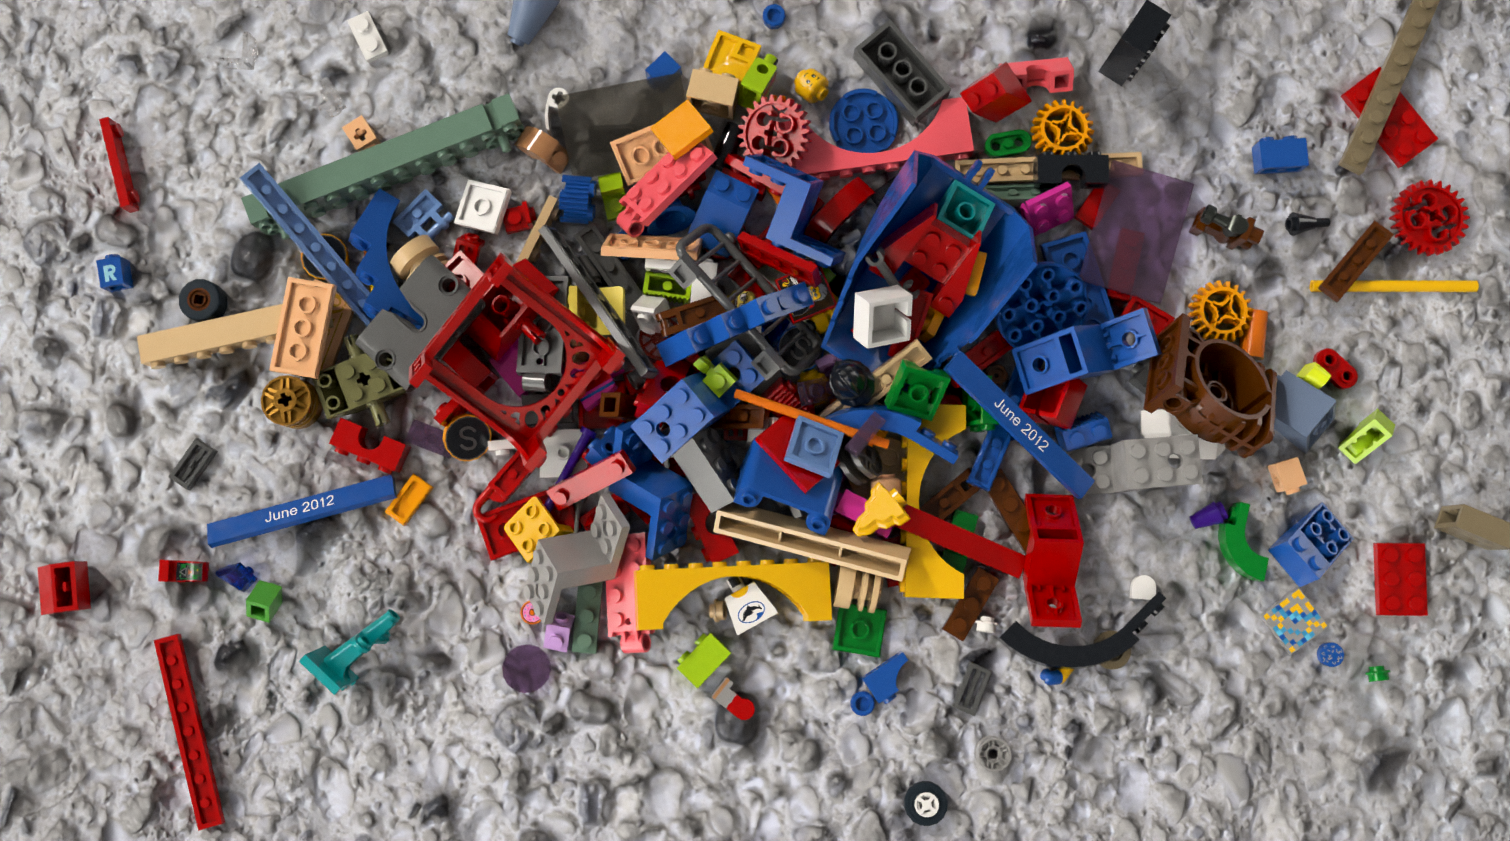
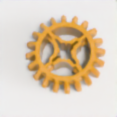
M1063 99L1060 105L1057 100H1054L1051 106L1048 103L1045 104L1043 110L1039 109L1037 111V117H1034L1032 120L1034 126L1030 128V132L1034 133L1031 141H1038L1035 149L1042 148V152H1054V155H1063V153L1071 151L1077 152L1078 155H1081V152L1085 153L1088 150L1087 145H1090L1093 141L1090 136L1094 134V130L1090 128L1093 125V121L1086 120L1090 115L1089 112L1082 114L1083 106H1079L1078 109L1075 108V101L1067 105L1066 99ZM1053 116H1064L1063 119L1060 121L1047 120ZM1071 120H1073V121L1075 122V124L1077 125L1078 129H1076L1075 127H1073V125H1072V123H1071ZM1065 123L1064 128H1063V129H1064V131H1063L1064 134H1063L1062 137L1059 139L1060 134H1061V133H1060V131H1061L1060 128H1061V127L1063 126V124ZM1046 133L1052 136L1053 143L1048 139ZM1064 141L1077 142L1076 144L1069 147L1060 146L1061 143Z
M1217 280L1214 282V285L1209 282L1205 284V288L1200 287L1197 290L1198 294L1192 295L1191 299L1194 302L1188 304V307L1194 311L1189 312L1187 316L1194 318V321L1190 322V326L1197 325L1198 329L1195 331L1198 333L1203 332V340L1210 337V339H1222L1233 342L1236 340V337L1240 338L1244 335L1243 330H1248L1250 327L1245 321L1253 319V317L1248 315V312H1252L1254 308L1247 307L1251 299L1245 300L1243 298L1246 291L1237 292L1239 285H1234L1231 288L1230 281H1226L1222 285L1221 281ZM1211 295H1221L1225 297L1220 302H1216L1215 300L1210 301L1207 299ZM1232 304L1235 306L1236 313L1232 309ZM1222 307L1221 310H1222L1223 312H1222L1221 314H1224V315L1221 316V317H1219L1220 315L1218 314V312H1220V311H1217V309H1219V308ZM1204 311L1208 314L1209 321L1206 320ZM1221 322L1233 325L1230 330L1216 329V326Z

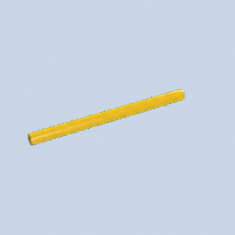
M1311 280L1309 285L1310 291L1322 292L1318 287L1324 280ZM1356 280L1347 292H1477L1479 284L1477 280Z

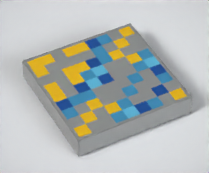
M1295 587L1259 615L1289 655L1295 653L1329 627L1299 587Z

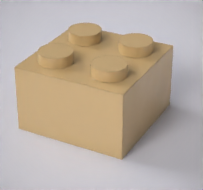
M707 68L693 69L686 97L694 108L697 107L699 113L733 120L739 97V79L729 73H722V75L713 73Z

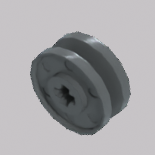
M848 436V439L843 438L837 459L846 477L857 486H862L870 479H875L882 474V461L874 445L872 447L868 446L867 442Z

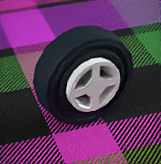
M921 781L913 784L908 789L904 797V808L906 814L913 822L920 826H931L944 818L948 808V800L945 792L939 785L931 781Z

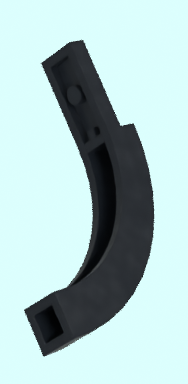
M1158 592L1121 630L1111 637L1094 644L1084 646L1054 644L1033 635L1017 621L998 640L1018 656L1041 666L1067 670L1093 667L1118 657L1137 643L1140 639L1133 632L1135 631L1137 634L1141 632L1148 624L1145 619L1150 614L1155 617L1163 610L1165 606L1162 602L1166 597Z

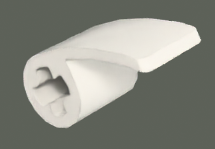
M563 88L551 90L546 102L545 125L550 136H552V113L565 115L572 108L570 97Z

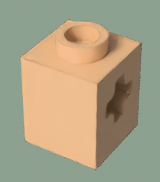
M362 115L342 127L357 152L381 143Z
M1298 457L1289 458L1267 466L1277 493L1285 491L1286 495L1301 491L1300 486L1308 484Z

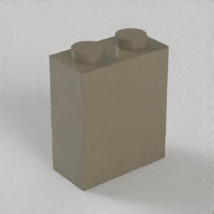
M1465 504L1441 507L1434 529L1486 550L1510 549L1509 522Z

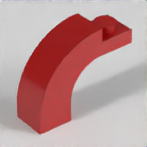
M859 176L834 195L810 221V225L804 234L827 243L845 221L863 208L875 192Z

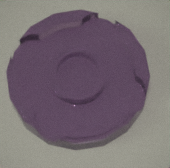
M531 644L519 645L507 654L502 666L503 677L506 683L518 692H534L543 687L549 679L551 673L550 659L546 652L538 646Z

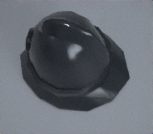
M852 359L835 362L830 372L829 382L833 395L843 405L858 407L868 404L875 392V379L869 368L860 361Z

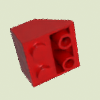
M71 561L37 567L41 615L91 609L87 561Z

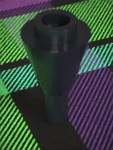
M1295 212L1290 213L1285 221V228L1292 236L1318 227L1330 226L1329 218H1315Z

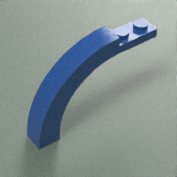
M862 405L849 407L824 417L859 430H885L903 435L952 464L959 457L955 444L946 439L944 441L939 440L935 437L936 434L926 427H923V429L919 428L922 418L890 410L887 406Z

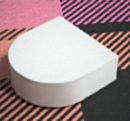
M1140 575L1132 580L1130 598L1151 600L1156 595V583L1151 577Z

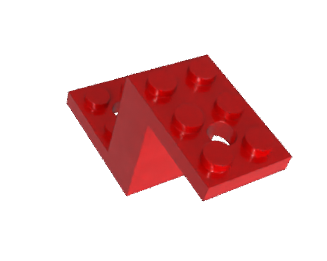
M464 332L442 359L465 381L485 394L499 377L460 341L466 334ZM451 399L448 403L444 402L437 408V414L434 419L440 425L446 427L452 421L451 419L457 415L467 413L468 410Z
M1025 494L1024 503L1030 535L1022 576L1031 626L1081 628L1082 617L1075 584L1084 540L1073 495Z

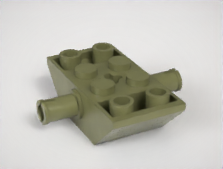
M357 334L349 335V339L346 336L343 338L350 358L321 370L319 379L312 378L327 419L359 413L370 408L376 427L384 426L383 423L387 425L391 421L383 403L399 397L407 391L384 370L377 368L375 362L356 345ZM391 355L386 360L387 366L392 363ZM366 377L371 378L367 381L368 385L364 384V380L366 379Z

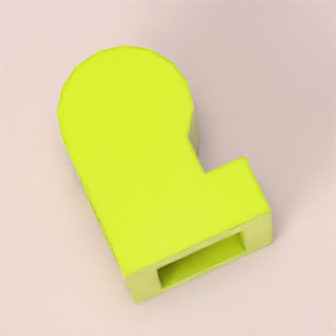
M1317 362L1306 364L1296 376L1319 390L1330 379L1331 374Z

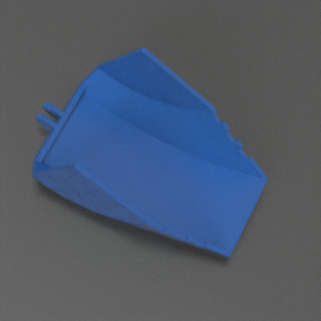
M916 150L913 151L889 187L865 231L821 343V348L841 360L852 359L860 361L869 368L871 373L892 357L887 355L891 344L867 349L853 338V332L851 331L854 327L855 293L889 286L885 279L868 270L869 264L866 262L865 257L869 252L873 254L885 237L932 204H938L955 179L995 203L994 209L982 232L979 251L987 253L976 296L965 294L963 301L949 318L944 316L935 336L926 343L919 340L932 356V359L921 368L930 371L938 369L943 361L951 355L954 356L958 351H961L964 345L968 342L971 344L981 335L1038 265L1033 228L1011 205L984 188L995 172L993 168L987 169L976 183L972 179L982 167L983 162L981 160H976L964 175L935 155ZM903 261L894 276L899 280L913 266ZM921 271L930 282V285L924 291L931 293L939 281ZM905 383L901 391L907 392L910 384Z

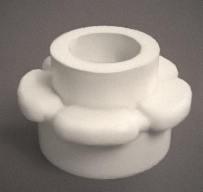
M980 616V620L975 621L977 624L976 631L985 633H996V626H999V624L994 623L995 618Z

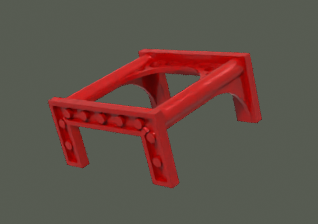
M500 253L409 367V383L418 388L424 379L429 381L505 437L520 452L523 466L532 472L536 467L540 468L547 459V451L543 440L555 433L558 428L556 424L562 417L565 419L573 409L572 404L576 399L580 400L588 391V384L592 380L596 381L603 370L609 375L613 371L617 372L624 364L625 360L623 358L626 355L609 336L607 339L515 268L509 258ZM492 284L497 288L501 284L556 328L563 339L566 349V367L563 377L552 393L536 403L526 406H508L497 403L434 358ZM572 339H574L576 341V344L580 342L583 345H578L572 348L570 346V342ZM577 352H587L590 357L587 362L578 364L573 362L572 356ZM576 368L581 370L575 373L576 377L570 376V372L572 371V369ZM559 389L564 390L562 395L557 393ZM544 405H548L550 410L546 409L545 416L543 417L540 409ZM529 411H534L538 416V422L534 427H529L525 422V416ZM515 412L520 413L519 424L516 422L517 418L511 417Z

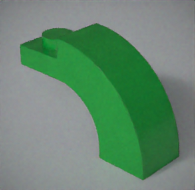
M1243 502L1233 503L1227 513L1229 524H1219L1218 527L1220 549L1228 564L1236 572L1250 580L1264 582L1269 558L1255 553L1249 547L1245 538V527L1250 504Z

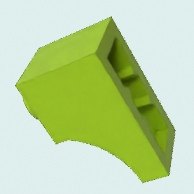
M1377 408L1363 419L1356 429L1338 445V449L1354 464H1357L1393 436L1395 424Z

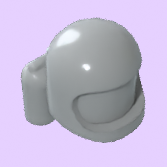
M858 229L841 238L839 245L842 249L840 250L846 252L842 262L832 266L834 271L840 276H848L857 253L855 249L862 240Z

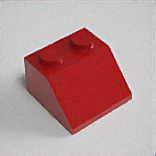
M1007 62L972 82L960 93L972 113L995 123L1032 102Z

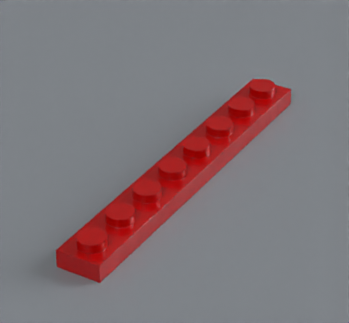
M175 634L154 640L198 831L225 823L224 813L181 634Z

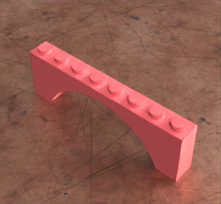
M962 97L943 99L935 118L920 135L907 144L884 152L859 153L841 149L823 140L813 131V133L808 134L806 137L812 140V143H805V147L809 152L802 151L800 154L803 156V161L795 159L797 166L793 168L827 181L833 176L849 178L854 173L871 175L876 173V170L885 169L886 172L897 171L900 169L899 167L904 166L914 150L935 155L944 162L948 160H968L974 152L967 104ZM791 121L783 122L785 123L786 130L791 127ZM785 142L782 143L783 153L786 151Z

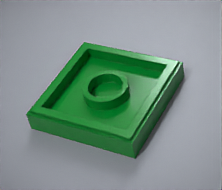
M851 604L849 609L839 607L832 650L880 658L887 610L876 608L874 613H868L867 606H864L862 611H858L856 604Z

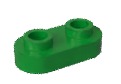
M1022 129L995 133L987 138L984 144V151L987 156L993 159L1021 155L1029 149L1031 136ZM1014 141H1021L1022 146H1016ZM993 144L999 146L998 151L992 149Z

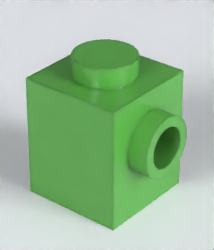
M259 580L246 599V616L270 623L282 604V586Z

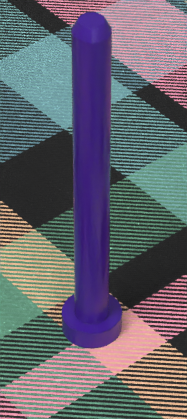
M584 426L581 427L580 432H582V435L555 484L571 476L590 438H595L597 433ZM548 496L544 506L551 513L555 504Z

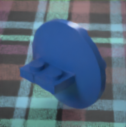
M1037 262L1038 265L995 316L1000 334L1013 348L1020 347L1072 326L1083 325L1088 311V292L1083 280L1075 271L1058 262Z

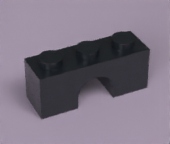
M1073 151L1065 152L1063 155H1054V152H1042L1033 161L1034 189H1053L1062 183V172L1067 170L1073 171L1079 176L1080 189H1104L1109 184V155H1101V152L1097 151L1089 152L1087 155H1078L1077 152Z

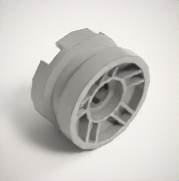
M996 736L982 737L975 746L974 755L976 761L990 772L1004 770L1011 761L1009 745ZM995 749L996 758L989 757L990 750Z

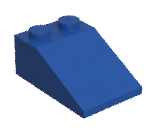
M716 170L688 234L700 225L708 223L717 226L724 234L727 232L733 233L737 240L758 199L759 190ZM705 233L700 237L702 239V247L709 251L720 244L710 233ZM724 247L716 252V254L726 259L730 256Z

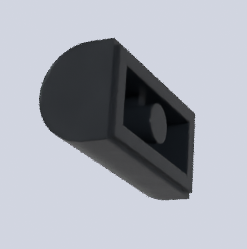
M734 122L726 123L713 151L718 159L710 167L721 172L724 167L731 168L724 161L728 154L738 155L742 148L739 145L744 142V139L739 138L737 135L742 134L744 130L738 127L739 124Z

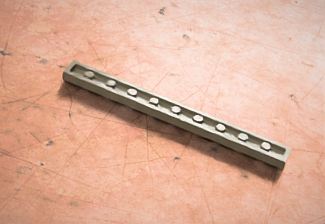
M1440 0L1411 1L1341 157L1339 166L1359 176L1364 173Z

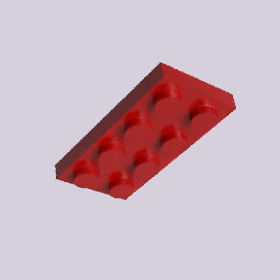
M1378 67L1340 96L1358 119L1380 73L1381 67ZM1401 92L1397 96L1378 139V144L1398 168L1438 140V137Z

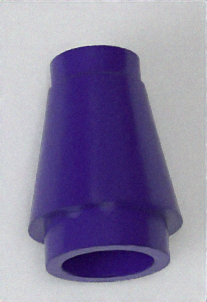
M1213 501L1189 516L1194 529L1222 524L1224 523L1223 520L1228 519V515L1221 501L1216 503Z

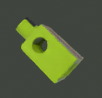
M766 54L764 59L757 57L740 83L738 105L744 108L755 109L753 101L761 103V97L768 96L775 83L777 74L776 65L778 59L774 55Z

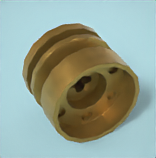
M289 375L279 376L271 380L263 389L261 396V407L265 416L273 423L293 429H303L311 426L321 416L323 409L315 386L300 378Z

